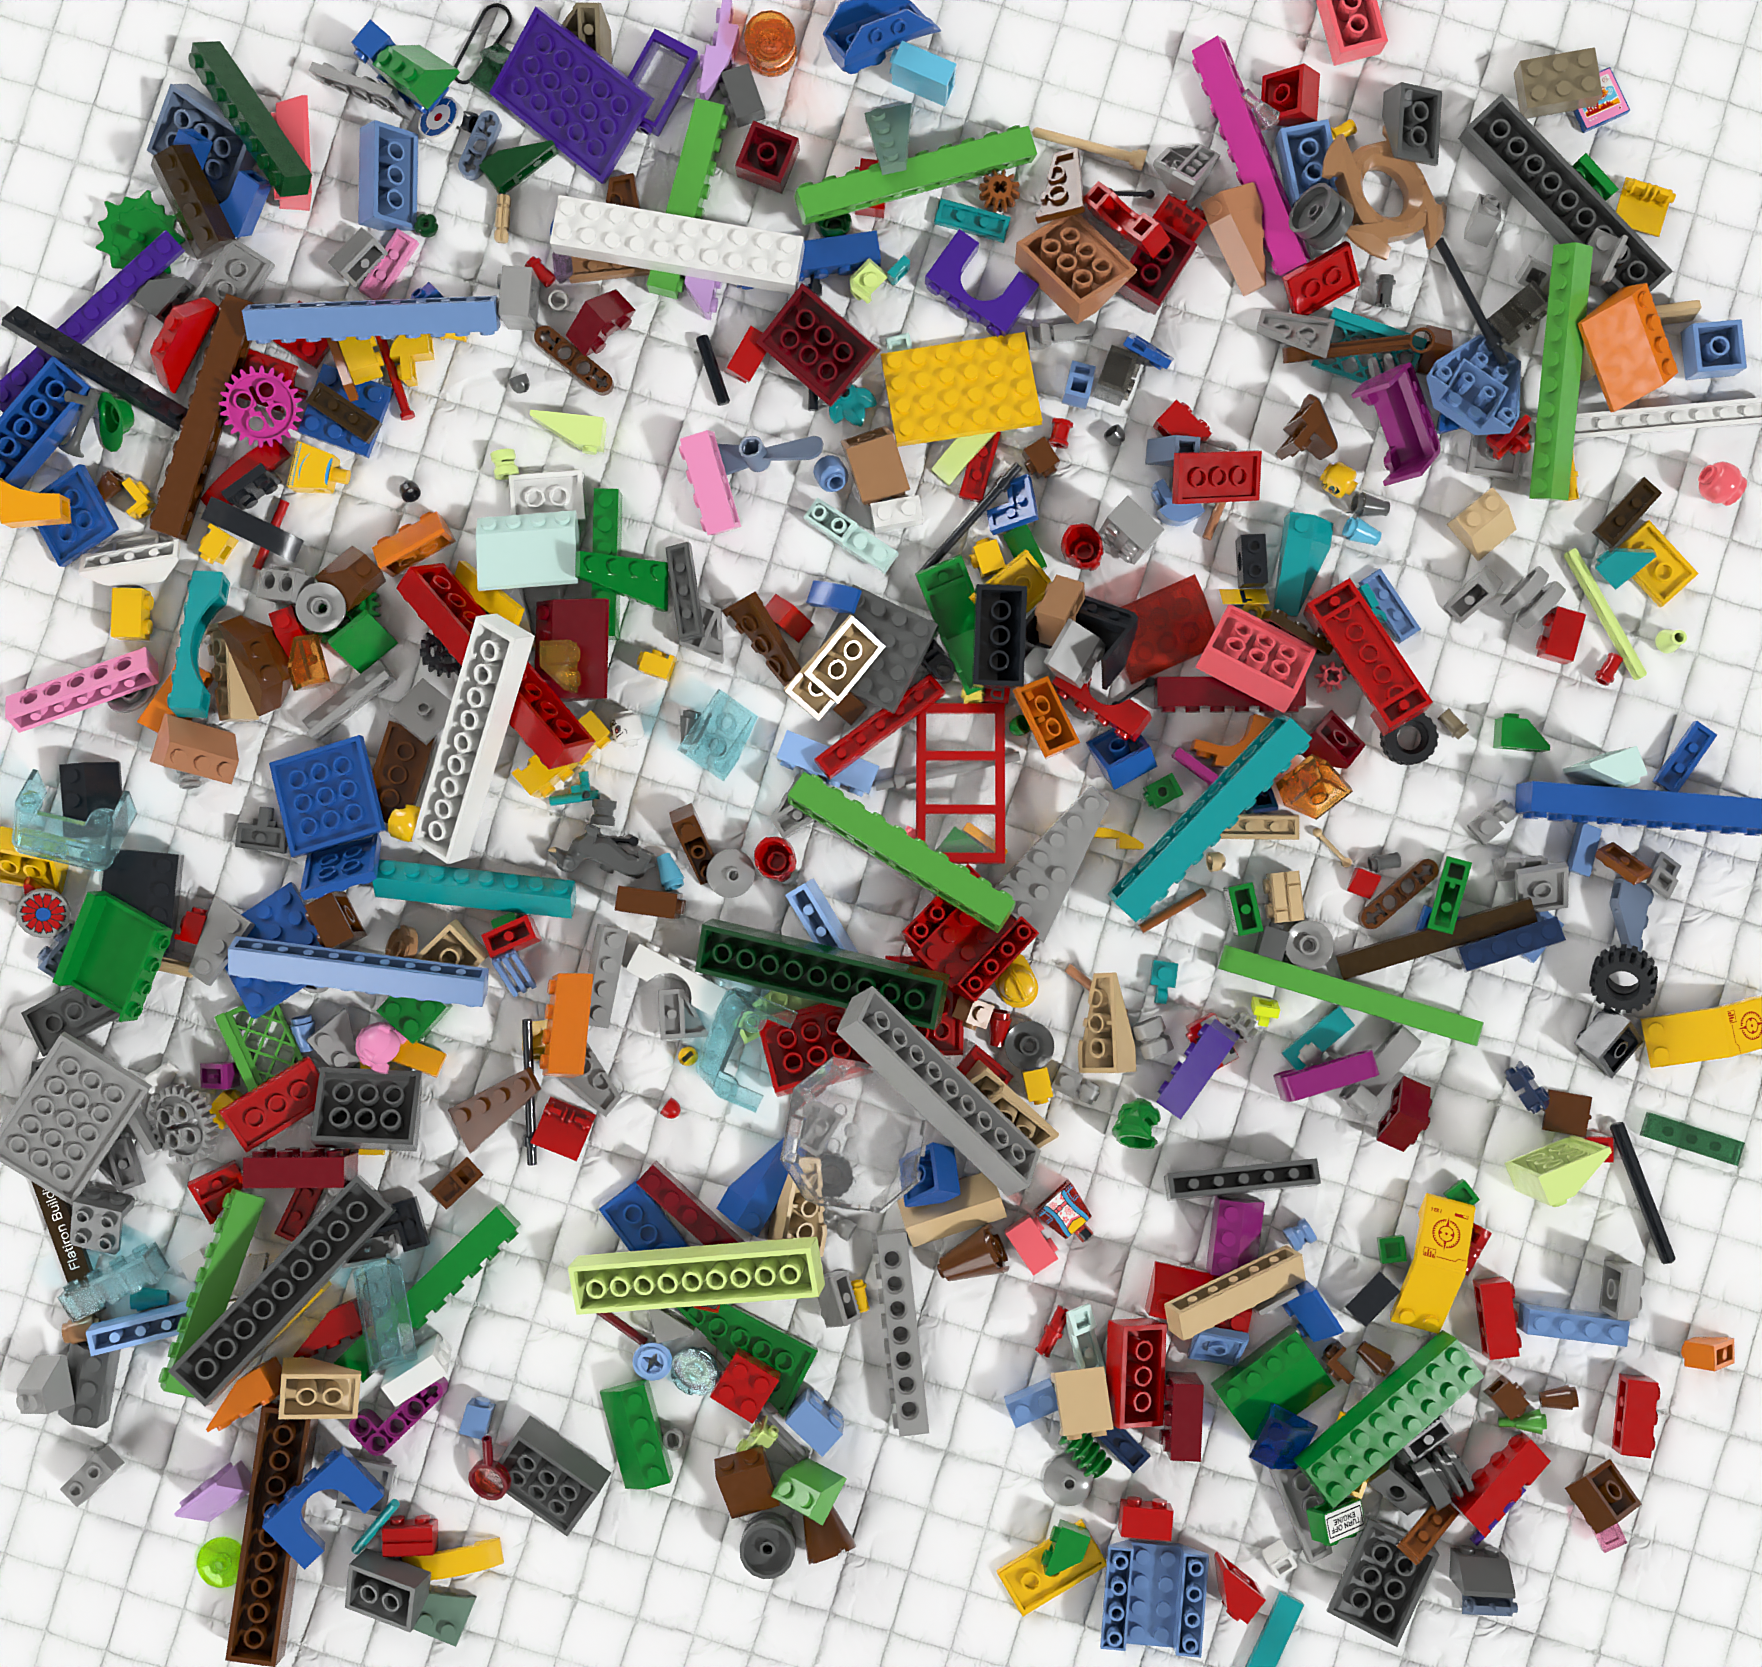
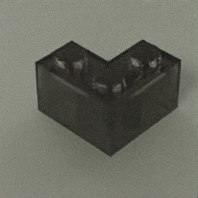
M1533 280L1503 307L1491 315L1487 321L1494 334L1499 336L1503 344L1507 343L1510 346L1521 337L1518 332L1524 327L1527 331L1530 330L1547 315L1548 297Z
M1111 345L1092 397L1116 406H1120L1122 400L1127 401L1136 381L1131 378H1136L1141 365L1137 363L1139 354Z

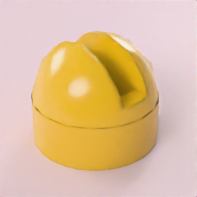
M685 1046L679 1051L678 1060L684 1066H692L698 1060V1052L692 1046ZM691 1051L694 1055L684 1062L682 1058Z

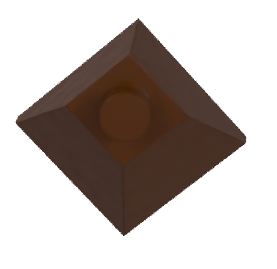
M354 546L347 549L315 576L318 582L330 584L342 593L348 613L386 582L382 570L365 553Z

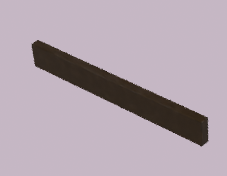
M1530 897L1457 918L1452 935L1424 928L1335 955L1341 977L1343 980L1538 921Z

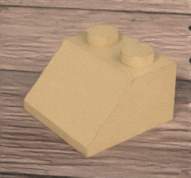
M1493 487L1484 492L1446 524L1477 561H1480L1517 530L1509 505Z

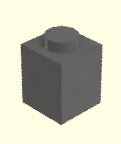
M1269 922V926H1263V931L1259 932L1253 953L1282 961L1290 932L1283 931L1284 926Z

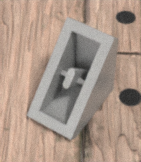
M669 1308L649 1309L657 1344L690 1336L696 1328L690 1321Z

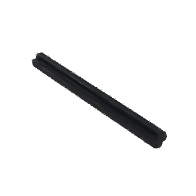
M1623 1122L1613 1123L1610 1126L1611 1133L1662 1264L1673 1263L1676 1257L1625 1124Z

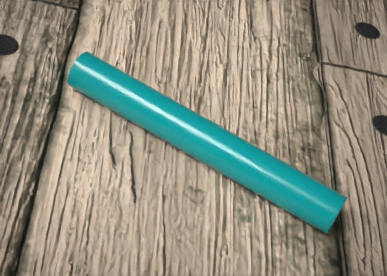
M392 1499L353 1545L351 1551L355 1555L361 1553L398 1509L400 1502L397 1499Z

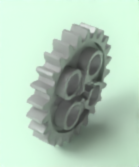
M183 1083L179 1085L173 1084L160 1090L159 1094L154 1096L155 1101L150 1104L154 1110L150 1111L149 1114L154 1117V1120L149 1121V1123L155 1125L156 1129L152 1133L158 1134L159 1137L156 1142L163 1143L162 1151L168 1149L169 1157L175 1156L176 1162L183 1160L184 1164L189 1162L194 1164L207 1158L208 1154L214 1151L212 1147L217 1145L214 1138L219 1136L214 1131V1128L219 1125L212 1120L216 1117V1114H210L209 1112L212 1105L206 1106V1097L199 1098V1090L192 1092L190 1085L184 1087ZM197 1119V1121L194 1123H188L173 1129L170 1127L175 1124L178 1125L185 1123L189 1120Z

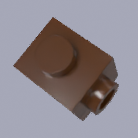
M1339 1341L1330 1343L1324 1349V1355L1321 1359L1330 1367L1327 1372L1339 1382L1343 1379L1349 1385L1355 1377L1338 1361V1358L1347 1348Z

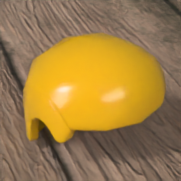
M406 804V808L394 809L388 820V832L391 837L405 842H413L412 837L421 808Z

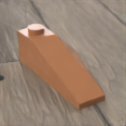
M1251 182L1223 190L1201 202L1208 225L1242 295L1247 296L1266 286L1265 255L1263 254L1264 229H1262L1263 204L1255 183Z

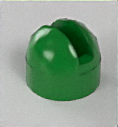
M1018 715L1009 722V731L1013 735L1022 736L1030 731L1029 724L1024 715Z

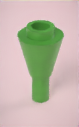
M1540 1409L1525 1412L1512 1421L1508 1417H1498V1427H1515L1516 1429L1542 1435L1543 1430L1547 1429L1546 1415L1541 1414Z

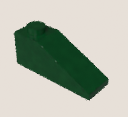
M549 140L498 150L494 154L487 155L479 167L497 193L506 194L559 153L554 142Z

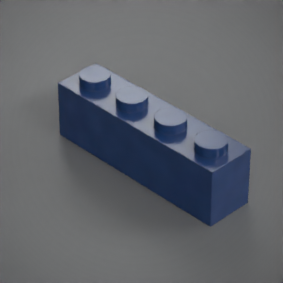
M1556 916L1459 947L1456 951L1466 973L1561 943L1566 938Z

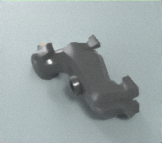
M590 823L585 827L586 833L576 837L568 851L557 847L549 848L547 851L557 860V867L563 872H573L585 859H591L600 863L599 868L613 874L615 870L635 879L642 878L648 869L656 867L655 862H650L654 853L641 848L638 856L629 854L612 839L598 836L601 828Z

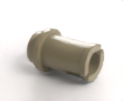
M1450 708L1437 718L1452 733V738L1456 737L1459 740L1469 731L1466 727L1468 724H1463Z

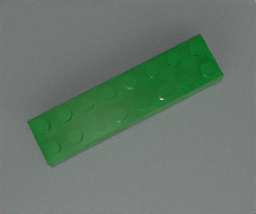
M1442 1330L1351 1408L1345 1416L1343 1415L1299 1453L1293 1461L1319 1496L1332 1508H1335L1484 1378V1375L1459 1340Z

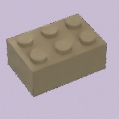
M1595 47L1521 60L1514 71L1519 112L1526 119L1575 111L1580 108L1595 107L1603 95Z

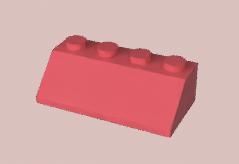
M301 95L276 103L275 112H271V115L311 172L308 95ZM311 183L308 195L280 197L274 189V200H279V209L310 211Z

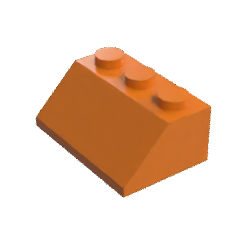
M437 511L434 513L427 512L420 517V521L413 525L406 524L399 528V533L391 537L385 536L379 539L377 545L372 547L378 567L391 577H394L453 544L456 540L445 520Z
M1048 676L1028 683L1024 687L1012 690L1045 759L1062 753L1080 743Z

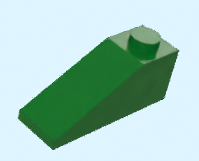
M1450 856L1446 857L1427 928L1453 934L1472 862Z

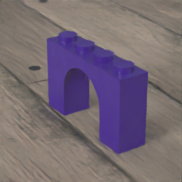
M959 229L926 274V288L936 296L941 295L947 299V304L956 310L959 308L967 313V318L976 324L979 322L984 325L990 335L996 337L1000 335L1005 336L1010 332L1037 294L1039 284L1019 271L1004 293L996 299L982 301L971 297L962 286L961 275L978 252L979 242Z

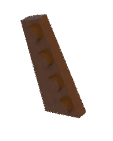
M755 591L723 609L722 612L726 617L731 616L737 623L735 628L740 634L745 633L752 641L751 647L756 653L762 654L767 659L765 664L782 685L786 687L799 673L801 667Z

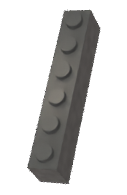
M1317 1158L1167 1173L1164 1176L1167 1201L1302 1188L1321 1184Z

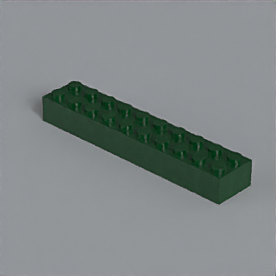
M713 918L702 924L695 972L846 1009L852 997L873 986L912 1025L935 1030L941 1023L950 974Z

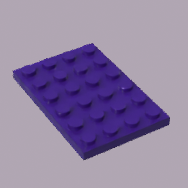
M535 6L489 94L548 141L552 140L560 151L601 184L607 182L654 101V98L541 7Z

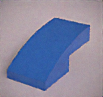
M813 580L806 603L811 607L830 608L838 613L854 614L862 591L846 585Z

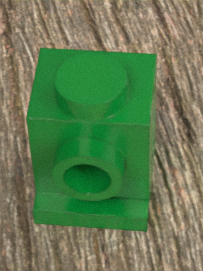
M1173 773L1144 787L1145 793L1142 794L1149 807L1153 806L1154 810L1184 795ZM1160 787L1166 789V795L1164 797L1158 794V789Z

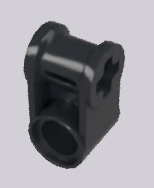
M933 639L921 665L927 669L938 683L947 684L954 678L955 667L940 645ZM940 666H947L950 668L951 673L946 677L938 675L937 669Z

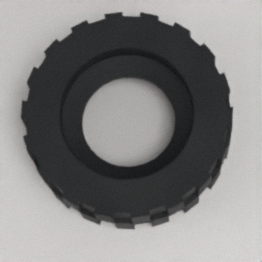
M1422 713L1385 736L1380 733V746L1384 750L1383 753L1391 761H1395L1400 765H1413L1425 761L1430 755H1433L1434 749L1438 745L1439 733H1437V726L1432 722V719L1427 717L1425 713ZM1404 726H1413L1420 732V744L1413 750L1402 748L1397 741V734Z

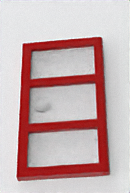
M933 703L916 716V838L923 840L932 851L944 853L948 856L949 861L954 864H1005V703Z

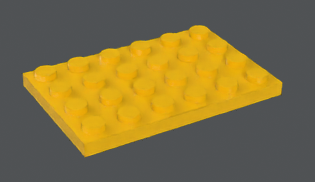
M1025 332L880 354L897 447L1042 425L1043 420Z

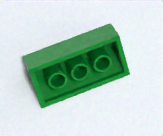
M640 1379L600 1390L625 1489L647 1490L671 1483L674 1473L668 1450L663 1444L664 1435L649 1380Z

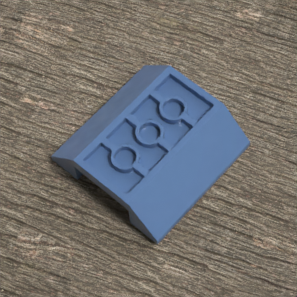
M1128 1539L1108 1545L1100 1649L1126 1651V1644L1173 1648L1176 1656L1201 1658L1209 1554L1180 1543Z

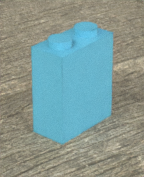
M902 41L898 49L894 48L890 57L892 65L889 73L892 74V84L945 107L955 85L956 63Z

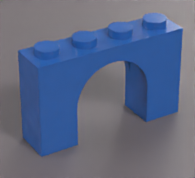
M178 129L173 145L190 144L203 170L213 142L194 129ZM254 170L239 171L228 198L222 203L218 201L235 238L252 236L272 187L267 179Z
M344 1446L338 1451L333 1449L324 1458L325 1463L318 1469L316 1467L312 1468L305 1475V1481L298 1487L295 1485L290 1488L284 1495L285 1499L278 1506L273 1504L263 1515L265 1518L262 1528L304 1570L325 1551V1541L306 1523L302 1515V1507L311 1495L325 1489L340 1491L364 1514L384 1496V1487Z

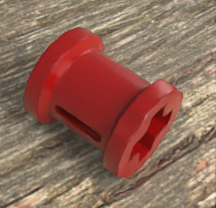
M1053 418L1051 437L1047 441L1052 447L1066 449L1069 445L1067 442L1069 430L1073 428L1074 423L1063 418Z

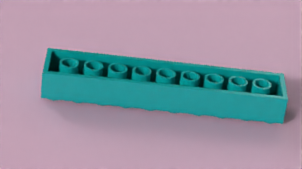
M1278 714L1107 893L1114 903L1135 922L1139 919H1145L1152 910L1150 907L1156 901L1160 902L1168 895V889L1174 882L1176 884L1179 883L1186 876L1185 871L1191 865L1194 866L1201 861L1204 856L1203 852L1209 846L1213 847L1221 839L1220 834L1226 828L1230 829L1238 822L1239 818L1237 816L1244 809L1247 811L1256 803L1257 800L1255 798L1261 791L1266 792L1274 784L1273 779L1279 773L1282 774L1292 765L1290 761L1297 754L1301 755L1308 749L1310 745L1308 742L1312 737L1291 717Z

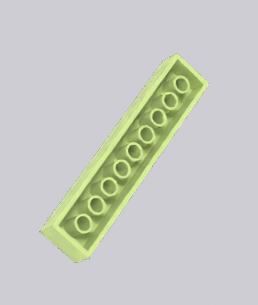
M817 1237L579 1255L568 1266L576 1315L819 1297L825 1286Z

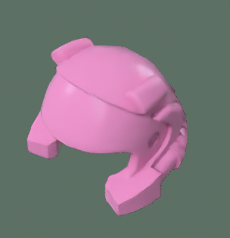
M387 1022L373 1023L361 1029L358 1034L355 1046L356 1053L363 1065L371 1067L377 1073L388 1074L390 1066L387 1062L396 1057L400 1044H404L407 1039Z

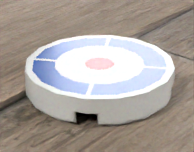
M444 96L431 113H426L425 115L421 113L418 122L419 132L432 143L448 140L455 134L454 129L456 126L460 127L464 115L462 107L453 97Z

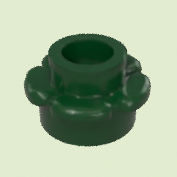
M420 214L416 218L417 222L414 224V229L422 237H433L437 233L438 224L434 215Z

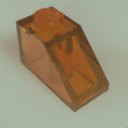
M318 634L302 635L293 638L287 668L294 691L314 689L330 682Z

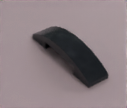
M212 496L201 519L293 563L304 543V540Z

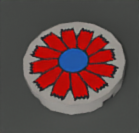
M40 888L30 891L20 900L17 906L16 918L24 932L33 937L48 938L57 935L65 929L69 923L71 910L68 901L59 892L53 889Z

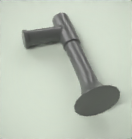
M90 388L87 396L73 393L72 391L65 392L64 399L66 402L82 404L83 408L70 440L64 445H58L59 449L63 452L79 458L84 457L80 450V444L100 398V391Z

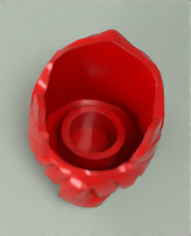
M1088 524L1070 525L1061 540V551L1067 563L1071 567L1094 571L1100 566L1101 556L1104 554L1100 535Z
M765 837L754 850L755 865L763 876L778 882H785L791 877L792 872L796 868L797 861L794 849L786 839L781 837Z

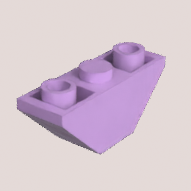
M686 276L685 287L688 294L707 320H711L712 312H717L718 298L715 297L717 289L722 287V282Z

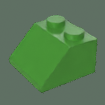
M806 1457L783 1472L771 1497L823 1526L847 1478Z

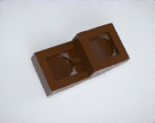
M466 1157L430 1193L447 1210L484 1174Z

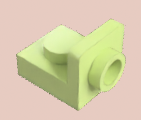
M868 258L849 278L850 292L857 300L860 301L862 299L869 304L872 301L871 294L888 278L887 273Z

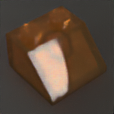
M1313 754L1305 758L1276 783L1284 806L1315 820L1353 792L1350 785L1328 761Z

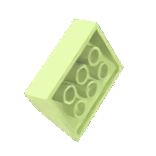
M1571 1135L1504 1164L1516 1191L1549 1206L1559 1207L1566 1204L1567 1199L1574 1197L1612 1151L1608 1146Z

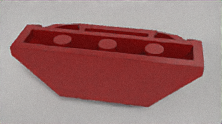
M206 297L174 305L150 349L159 383L174 394L219 311V306Z

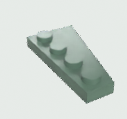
M912 103L885 109L876 108L864 113L882 175L907 170L908 143L910 142L909 132L911 129V116L913 114Z

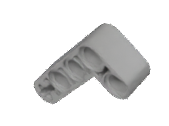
M1402 1024L1397 1026L1373 1053L1379 1075L1346 1085L1339 1094V1098L1358 1114L1364 1117L1368 1116L1379 1104L1378 1094L1418 1049L1421 1040Z

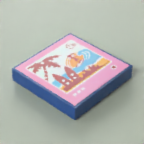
M1610 67L1599 72L1603 95L1596 106L1573 111L1583 133L1630 112V108Z

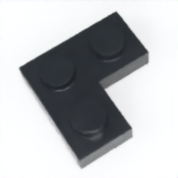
M417 1196L391 1203L397 1210L373 1234L377 1235L397 1229L404 1252L429 1245L430 1241Z

